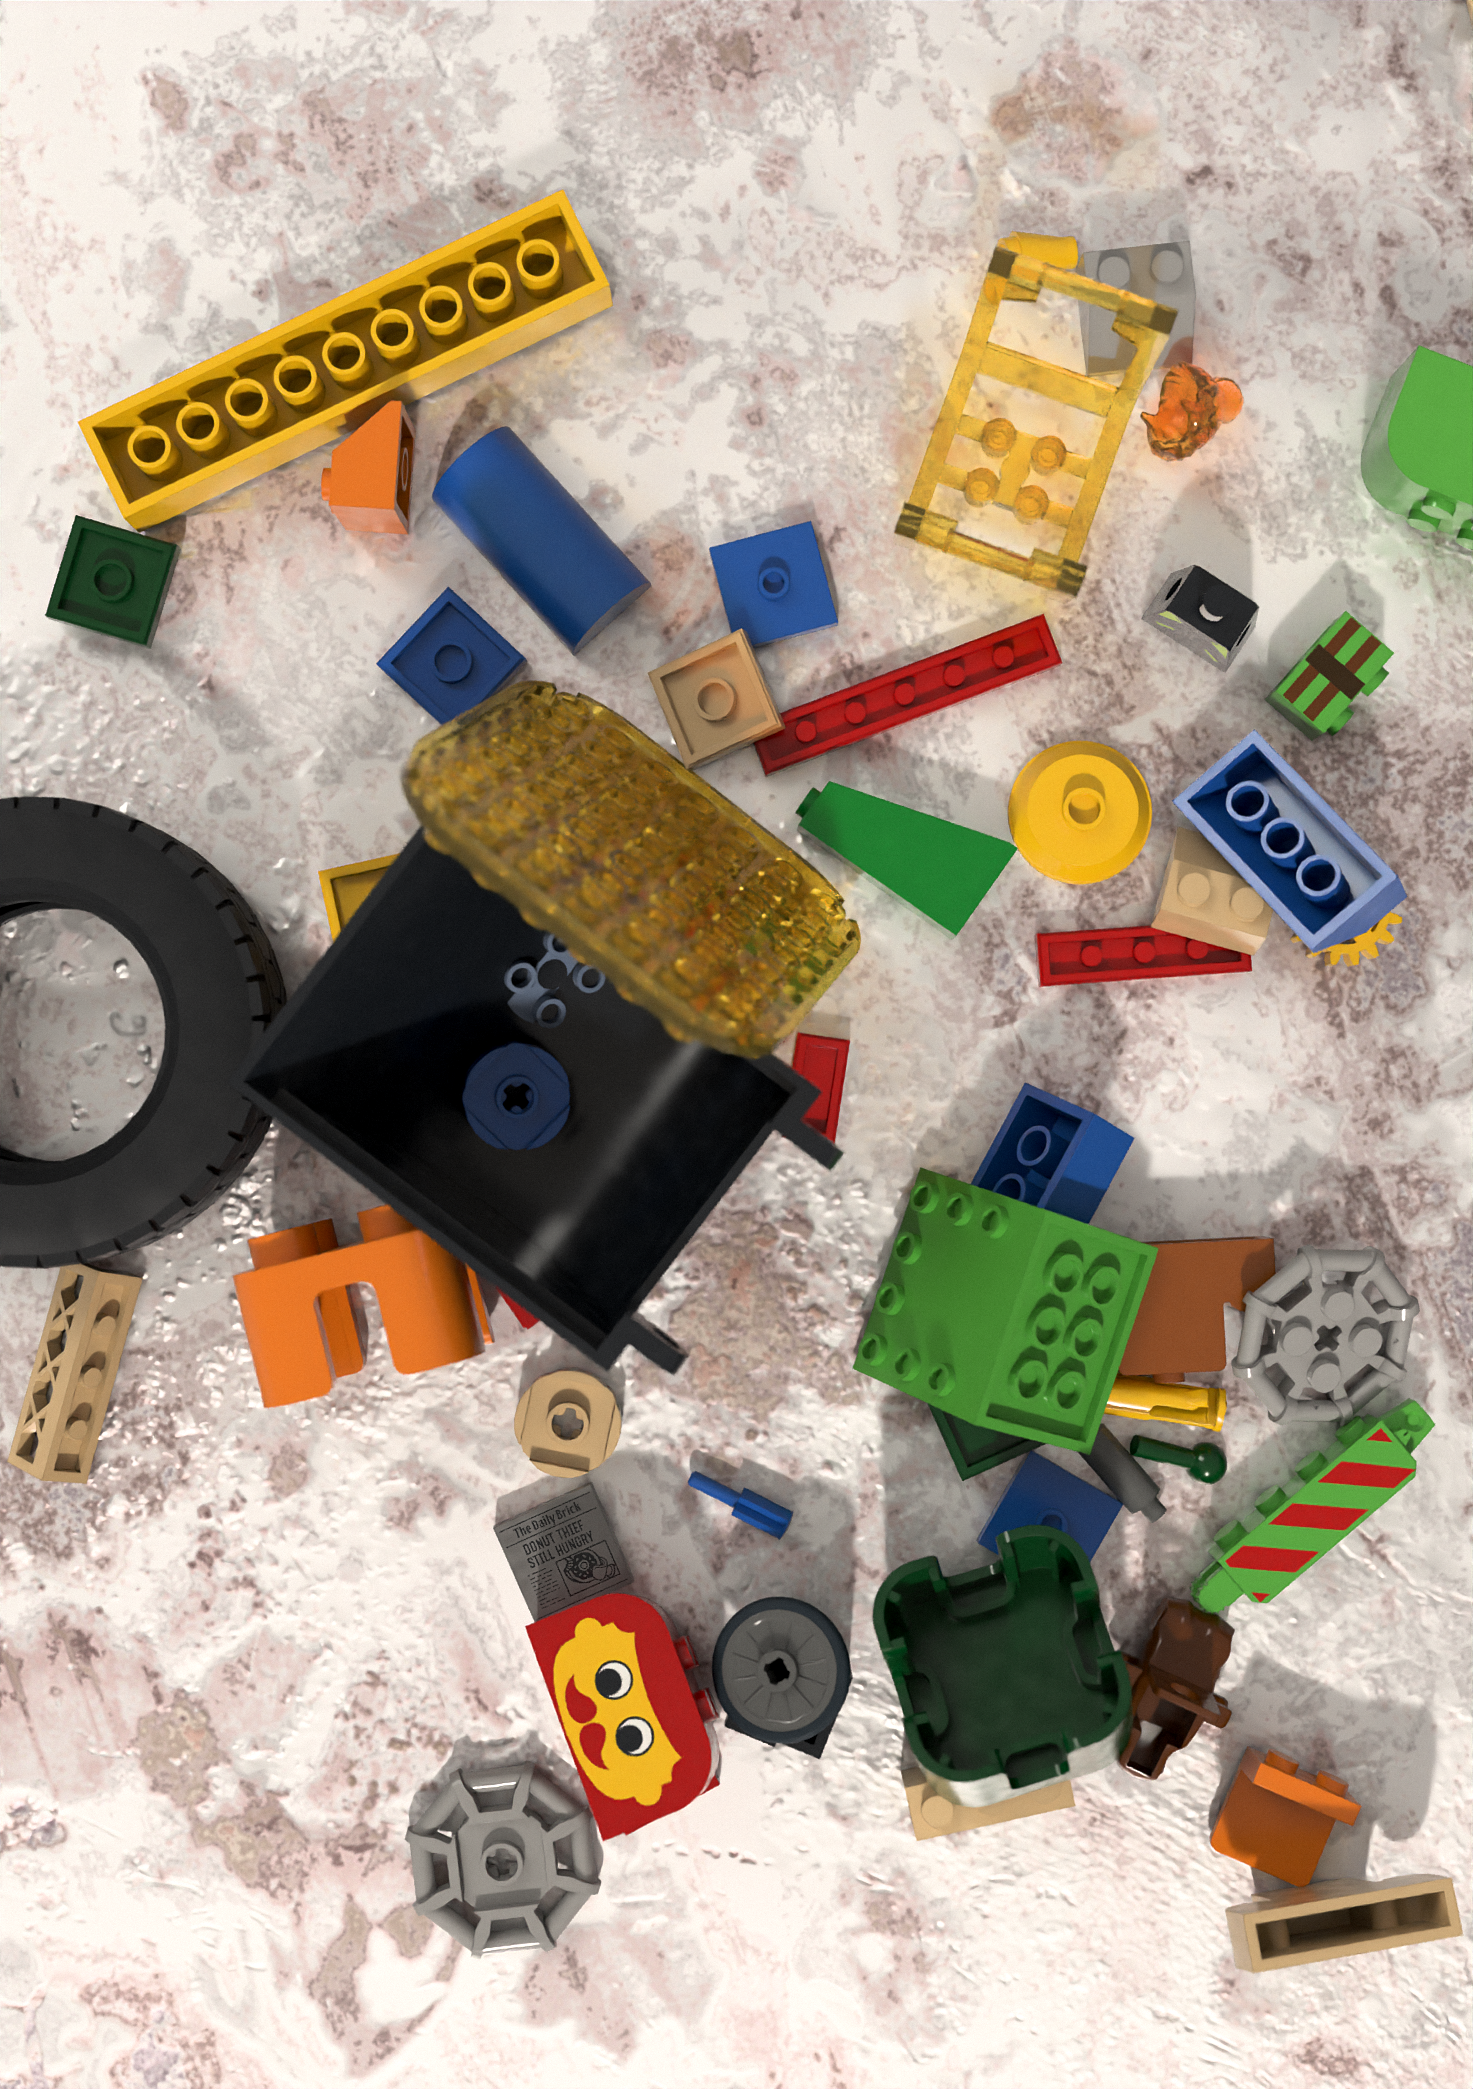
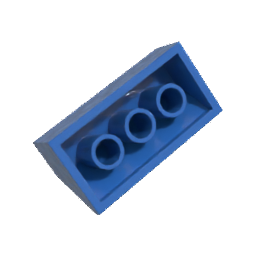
M1255 729L1172 800L1173 804L1313 953L1366 933L1407 898L1399 876Z

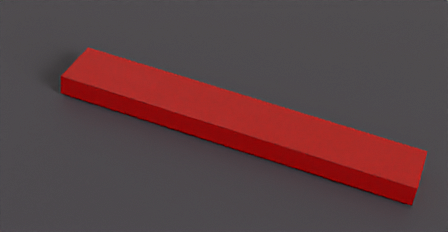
M1041 614L784 711L780 715L786 728L754 742L753 745L765 777L1054 669L1061 666L1062 660L1045 616Z

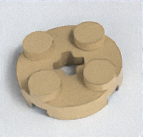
M574 1368L558 1369L540 1376L522 1395L514 1418L515 1436L519 1445L521 1444L523 1452L530 1458L529 1461L542 1472L562 1478L579 1477L590 1470L598 1468L612 1455L619 1441L622 1429V1414L615 1392L596 1375ZM566 1408L576 1410V1418L584 1422L583 1429H574L571 1437L562 1436L561 1426L553 1424L554 1416L563 1415Z

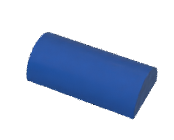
M508 426L491 431L471 445L446 470L433 490L432 499L573 656L652 586L648 579Z

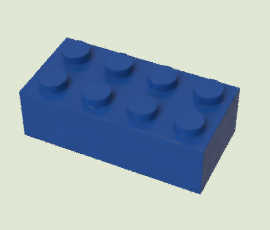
M1025 1082L975 1174L971 1185L1089 1224L1135 1138L1095 1113Z

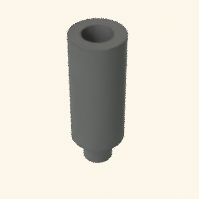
M1101 1423L1090 1455L1078 1453L1131 1514L1141 1511L1150 1523L1157 1521L1167 1511L1165 1506L1156 1497L1160 1487L1106 1425Z

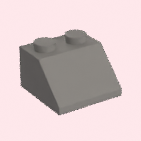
M1190 241L1083 252L1074 275L1086 377L1190 366L1193 360L1196 300Z

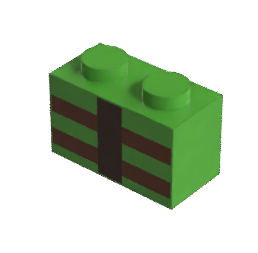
M1345 611L1329 625L1264 700L1311 741L1326 731L1331 736H1334L1354 714V711L1348 705L1360 692L1368 697L1388 676L1389 672L1383 666L1394 652Z

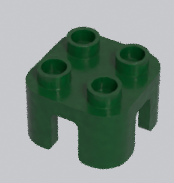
M1026 1525L999 1534L995 1538L1000 1557L998 1561L955 1576H943L937 1556H927L905 1563L887 1576L876 1594L872 1615L874 1630L904 1715L902 1722L909 1745L928 1784L937 1794L951 1803L965 1807H983L1099 1771L1112 1764L1123 1753L1131 1738L1133 1730V1704L1130 1676L1121 1651L1114 1650L1101 1612L1099 1588L1090 1561L1082 1547L1071 1536L1050 1526Z

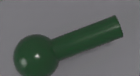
M1135 1435L1130 1443V1454L1132 1456L1185 1469L1193 1481L1202 1485H1211L1220 1481L1227 1470L1225 1453L1213 1443L1201 1442L1191 1448H1186L1140 1435Z

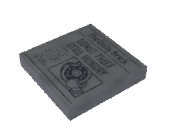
M592 1482L504 1520L493 1527L534 1622L593 1598L609 1594L634 1582V1576Z

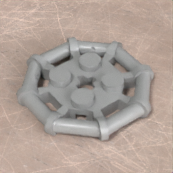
M1310 1244L1300 1247L1297 1250V1256L1255 1292L1247 1291L1242 1300L1246 1304L1237 1356L1231 1361L1233 1374L1238 1378H1243L1268 1410L1269 1419L1279 1425H1286L1290 1421L1337 1422L1339 1425L1344 1426L1353 1421L1354 1414L1396 1379L1402 1381L1408 1372L1404 1368L1413 1318L1420 1312L1418 1299L1407 1293L1386 1265L1384 1253L1372 1246L1365 1247L1363 1250L1315 1249ZM1324 1271H1347L1343 1280H1335L1337 1284H1326L1322 1281ZM1303 1281V1284L1299 1286L1295 1291H1293L1289 1296H1287L1282 1302H1280L1279 1304L1276 1303L1291 1289H1293L1297 1284ZM1369 1281L1373 1282L1385 1298L1372 1305L1369 1304L1361 1293ZM1266 1317L1272 1319L1271 1323L1276 1326L1274 1338L1272 1339L1268 1336L1267 1344L1261 1345ZM1390 1322L1383 1355L1378 1352L1382 1346V1336L1378 1331L1379 1325ZM1324 1325L1328 1329L1333 1328L1332 1335L1326 1342L1314 1345L1319 1340V1335L1316 1331ZM1276 1363L1286 1375L1277 1387L1265 1373L1266 1368ZM1367 1364L1375 1368L1349 1391H1345L1343 1384ZM1304 1388H1314L1318 1392L1325 1393L1327 1400H1299Z
M525 1761L524 1765L470 1772H464L460 1768L449 1774L450 1781L417 1823L408 1826L405 1840L410 1843L416 1895V1901L412 1905L418 1916L425 1915L468 1949L471 1952V1958L481 1960L482 1955L539 1948L548 1952L557 1947L556 1940L590 1896L599 1893L601 1880L596 1876L590 1825L593 1813L589 1805L582 1806L535 1768L536 1763ZM515 1789L513 1803L481 1807L476 1793ZM529 1793L533 1794L561 1818L551 1826H548L543 1822L540 1814L525 1807ZM460 1803L468 1818L462 1822L452 1838L439 1833L438 1829ZM570 1834L574 1870L559 1869L555 1841L565 1838ZM497 1849H507L508 1854L515 1855L517 1862L511 1864L508 1874H500L498 1866L489 1865L488 1858L495 1856ZM433 1853L445 1854L448 1865L449 1883L437 1887ZM553 1886L566 1890L565 1895L546 1918L537 1907L540 1900ZM455 1897L462 1903L463 1900L468 1902L475 1908L474 1912L480 1916L477 1927L462 1917L447 1903ZM524 1917L528 1926L491 1931L493 1920Z

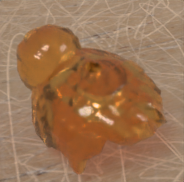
M1177 361L1170 368L1162 382L1156 415L1144 411L1140 414V418L1148 427L1147 439L1152 454L1167 462L1182 461L1186 457H1191L1198 449L1208 444L1214 438L1216 431L1222 424H1229L1240 414L1244 404V397L1239 385L1234 380L1219 376L1212 377L1201 367Z

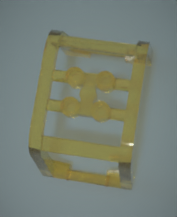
M996 246L983 281L964 346L909 501L904 502L893 533V544L913 551L917 543L1046 589L1045 598L1062 604L1075 599L1088 566L1078 562L1123 434L1141 391L1171 334L1178 309L1135 295L1128 290L1124 291L1050 265L1048 262H1042ZM1041 287L1116 313L1111 330L1136 347L1119 386L1108 384L989 342L988 339L1001 301L1036 303ZM976 374L1105 418L1092 458L1066 450L1063 441L1056 436L1048 435L1039 438L1016 430L1014 425L1005 418H995L986 422L963 414ZM957 434L980 442L982 451L990 458L999 459L1008 455L1000 466V479L988 468L980 467L969 472L945 463L954 435ZM1031 467L1041 476H1050L1059 470L1084 479L1074 508L1049 500L1047 493L1039 486L1029 485L1022 488L1021 486L1028 479ZM937 483L963 492L966 502L973 507L982 508L991 504L1013 512L1015 519L1023 525H1033L1043 520L1066 528L1058 554L1055 555L1034 547L1030 557L956 532L955 529L959 520L928 510Z

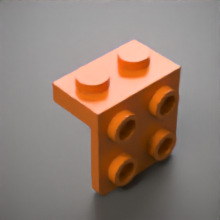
M1247 1746L1210 1833L1209 1842L1215 1851L1295 1886L1304 1887L1311 1881L1336 1819L1353 1826L1361 1805L1347 1791L1349 1784L1344 1780L1322 1770L1318 1771L1317 1776L1298 1768L1300 1764L1298 1761L1277 1750L1269 1749L1268 1753L1265 1754Z

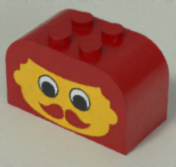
M612 1593L593 1598L525 1626L603 1842L675 1813L688 1806L704 1792L711 1783L718 1767L719 1742L712 1722L719 1719L720 1715L709 1687L699 1689L692 1669L699 1667L700 1662L690 1636H679L672 1618L660 1605L642 1596Z

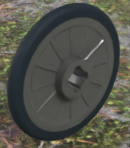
M782 1596L768 1597L746 1605L726 1623L715 1644L712 1657V1679L718 1700L726 1714L739 1728L760 1740L778 1744H789L817 1735L836 1718L848 1694L851 1668L848 1650L843 1637L834 1623L823 1612L802 1600ZM780 1658L784 1660L783 1663L786 1665L787 1670L790 1671V1676L783 1681L777 1680L778 1676L775 1670L772 1669V1663Z

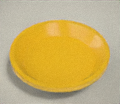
M1068 741L1051 746L1040 752L1027 763L1016 778L1008 802L1010 834L1022 857L1044 876L1067 884L1083 885L1097 883L1109 879L1124 870L1134 861L1144 847L1152 822L1150 793L1144 778L1136 766L1117 750L1091 741Z

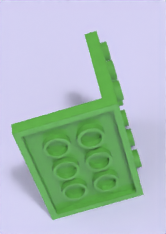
M920 1167L852 1369L974 1425L1090 1455L1159 1248Z

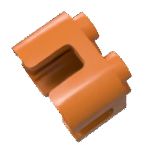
M387 1204L357 1212L363 1237L361 1241L339 1246L332 1218L248 1239L247 1242L254 1268L232 1275L264 1408L280 1407L323 1397L335 1387L336 1378L358 1373L365 1367L367 1357L350 1291V1284L367 1282L374 1287L393 1364L401 1374L411 1375L435 1369L484 1353L486 1350L485 1345L494 1343L495 1337L479 1274Z

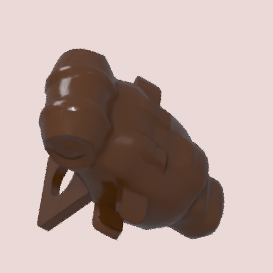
M1164 1598L1151 1618L1148 1636L1141 1644L1138 1657L1121 1651L1131 1681L1133 1730L1128 1745L1116 1759V1762L1129 1775L1145 1781L1156 1780L1163 1773L1169 1756L1173 1752L1187 1747L1204 1722L1217 1728H1224L1227 1725L1232 1711L1227 1708L1228 1701L1214 1693V1688L1219 1678L1220 1670L1229 1658L1235 1629L1220 1617L1218 1613H1206L1187 1599Z

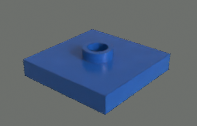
M811 521L709 548L730 632L733 633L741 628L747 631L753 648L838 626V619Z
M448 586L376 664L456 738L527 663V660Z
M1032 1450L1023 1457L976 1541L978 1544L999 1555L995 1539L999 1534L1026 1525H1045L1059 1529L1071 1536L1082 1547L1091 1562L1123 1504L1116 1498Z

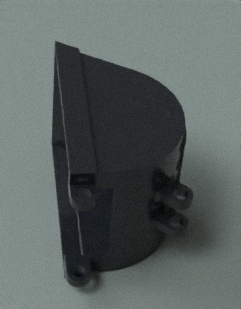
M440 800L227 1081L234 1089L607 1373L628 1345L659 1368L672 1375H676L689 1358L688 1352L677 1341L640 1314L638 1309L774 1130L829 1171L833 1170L845 1154L835 1143L802 1119L822 1093L819 1087L477 826ZM554 925H570L592 943L568 976L566 965L561 960L552 959L540 967L538 971L539 984L546 989L558 988L553 996L560 999L566 1007V1016L560 1025L554 1028H544L536 1021L531 1023L522 1019L510 1008L508 1001L515 992H512L505 985L504 976L508 967L519 960H525L535 968L548 952L543 943L546 932ZM563 932L558 933L553 938L552 946ZM585 960L596 961L605 970L606 979L604 984L594 993L582 992L573 981L575 967ZM519 968L513 973L511 978L512 984H521L526 979L528 974L526 968ZM591 968L585 971L582 976V984L585 986L594 985L599 979L598 970ZM549 1004L543 1009L541 1014L542 1020H551L557 1015L558 1007L556 1004ZM512 1040L536 1045L550 1053L565 1070L570 1086V1108L564 1126L549 1142L528 1150L526 1148L519 1150L498 1149L482 1140L468 1123L460 1096L465 1075L476 1058L489 1048ZM525 1083L518 1087L509 1084L504 1089L507 1098L502 1103L503 1106L507 1109L513 1105H517L521 1109L525 1108L529 1103L525 1096L529 1086Z

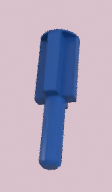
M697 1471L692 1472L688 1485L732 1507V1516L778 1538V1540L788 1530L793 1517V1511L745 1487L739 1493Z

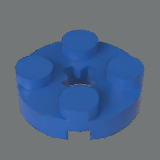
M516 1040L493 1046L477 1057L465 1075L460 1093L465 1117L474 1132L489 1145L504 1150L524 1148L528 1150L546 1144L562 1129L568 1118L570 1108L568 1076L561 1064L544 1049ZM522 1083L527 1084L529 1089L526 1091L525 1096L529 1101L528 1105L523 1109L517 1105H513L509 1109L505 1108L502 1104L507 1098L504 1089L509 1084L515 1087L520 1086Z

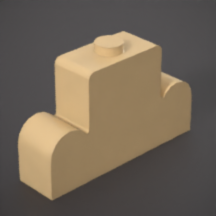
M1435 1874L1403 1875L1377 1882L1351 1877L1311 1883L1304 1887L1294 1886L1251 1894L1252 1902L1233 1905L1225 1909L1235 1967L1253 1974L1463 1936L1452 1877Z

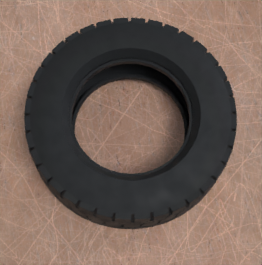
M24 796L0 799V927L14 919L35 912L55 909L87 911L112 925L135 947L145 960L155 979L162 1000L165 1020L164 1051L160 1070L152 1090L143 1105L125 1127L105 1143L84 1154L63 1161H47L27 1157L0 1145V1267L48 1269L89 1263L114 1257L150 1245L190 1223L228 1190L252 1160L263 1142L265 1134L268 1133L273 1117L227 1083L287 1003L283 977L274 950L253 910L233 884L198 852L176 838L143 821L108 807L68 798Z

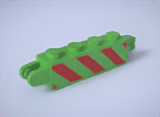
M1408 1398L1378 1418L1370 1414L1363 1418L1358 1415L1350 1423L1341 1426L1335 1433L1337 1440L1322 1453L1316 1450L1305 1456L1294 1468L1297 1475L1281 1488L1279 1485H1274L1264 1491L1254 1502L1256 1510L1242 1522L1235 1519L1215 1534L1213 1541L1216 1544L1208 1550L1214 1561L1199 1573L1200 1576L1198 1578L1194 1577L1195 1580L1191 1582L1192 1586L1189 1587L1193 1600L1199 1604L1201 1609L1204 1608L1206 1613L1209 1611L1211 1614L1214 1612L1219 1614L1220 1610L1224 1611L1225 1606L1229 1607L1243 1594L1252 1602L1269 1603L1416 1477L1417 1461L1411 1456V1453L1435 1426L1431 1417L1415 1400Z

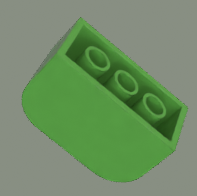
M1419 345L1389 379L1362 449L1361 474L1367 490L1381 506L1407 517L1406 522L1413 528L1425 532H1436L1438 529L1457 537L1456 542L1460 546L1469 550H1473V366Z

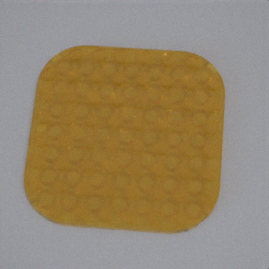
M536 680L521 681L450 720L417 741L402 765L400 781L404 796L411 810L426 829L424 836L429 844L441 852L452 854L472 870V875L481 885L490 890L500 892L519 907L520 913L529 923L536 927L547 929L567 945L570 954L576 960L587 966H594L615 983L617 990L623 997L633 1003L642 1004L663 1020V1024L670 1034L681 1041L691 1042L695 1039L718 1050L749 1058H757L777 1051L841 975L860 949L861 934L857 921L850 918L845 919L846 912L842 906L845 900L813 865L695 772L686 770L685 765L639 728L609 707L580 692L576 696L568 692L555 694L557 688L554 683Z

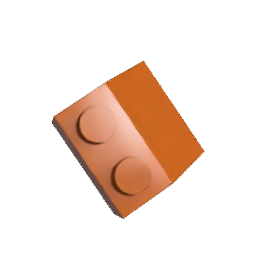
M389 401L332 451L331 468L323 469L321 479L323 501H329L331 513L336 515L347 531L409 534L416 430L402 401Z

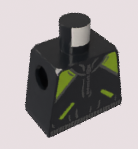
M1192 565L1169 575L1141 619L1225 673L1255 629L1259 606L1202 567Z

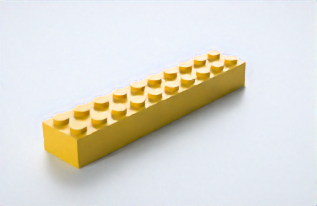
M562 189L78 421V424L123 518L138 533H141L361 427L391 400L402 401L405 406L612 307L610 284Z

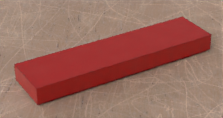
M1151 925L1035 934L1038 987L1252 971L1251 955L1155 929Z

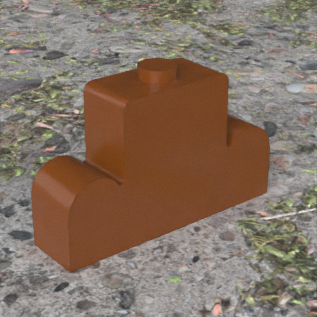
M1246 1236L1142 1242L1157 1247L1159 1250L1118 1372L1126 1376L1152 1375L1154 1383H1179L1185 1381V1373L1222 1371L1226 1367L1223 1305L1226 1304L1231 1308L1245 1312L1246 1304L1242 1300L1247 1291L1255 1292L1276 1274L1274 1238Z

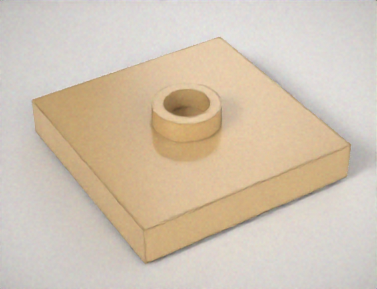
M742 628L648 672L686 770L693 771L786 728L747 631Z

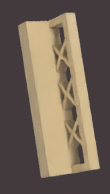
M89 1263L60 1267L7 1460L8 1463L41 1481L87 1484L142 1283V1277L128 1272L101 1269ZM81 1275L84 1279L79 1297L75 1300L74 1290L78 1276ZM66 1330L67 1341L64 1351L61 1352L60 1341L63 1331ZM51 1381L53 1392L50 1399V1403L48 1404L46 1399V1392L48 1389L49 1382ZM37 1433L39 1443L35 1458H33L29 1454L34 1436Z

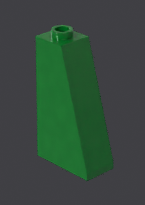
M831 781L827 783L822 792L813 787L795 812L803 818L798 824V832L950 939L957 936L1018 849L1010 842Z

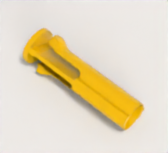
M1117 1373L1104 1414L1193 1425L1220 1432L1227 1410L1226 1389L1220 1387L1203 1388L1177 1383H1154L1153 1378L1126 1376Z

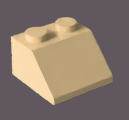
M1178 827L1151 927L1254 956L1267 937L1273 913L1272 908L1201 833Z

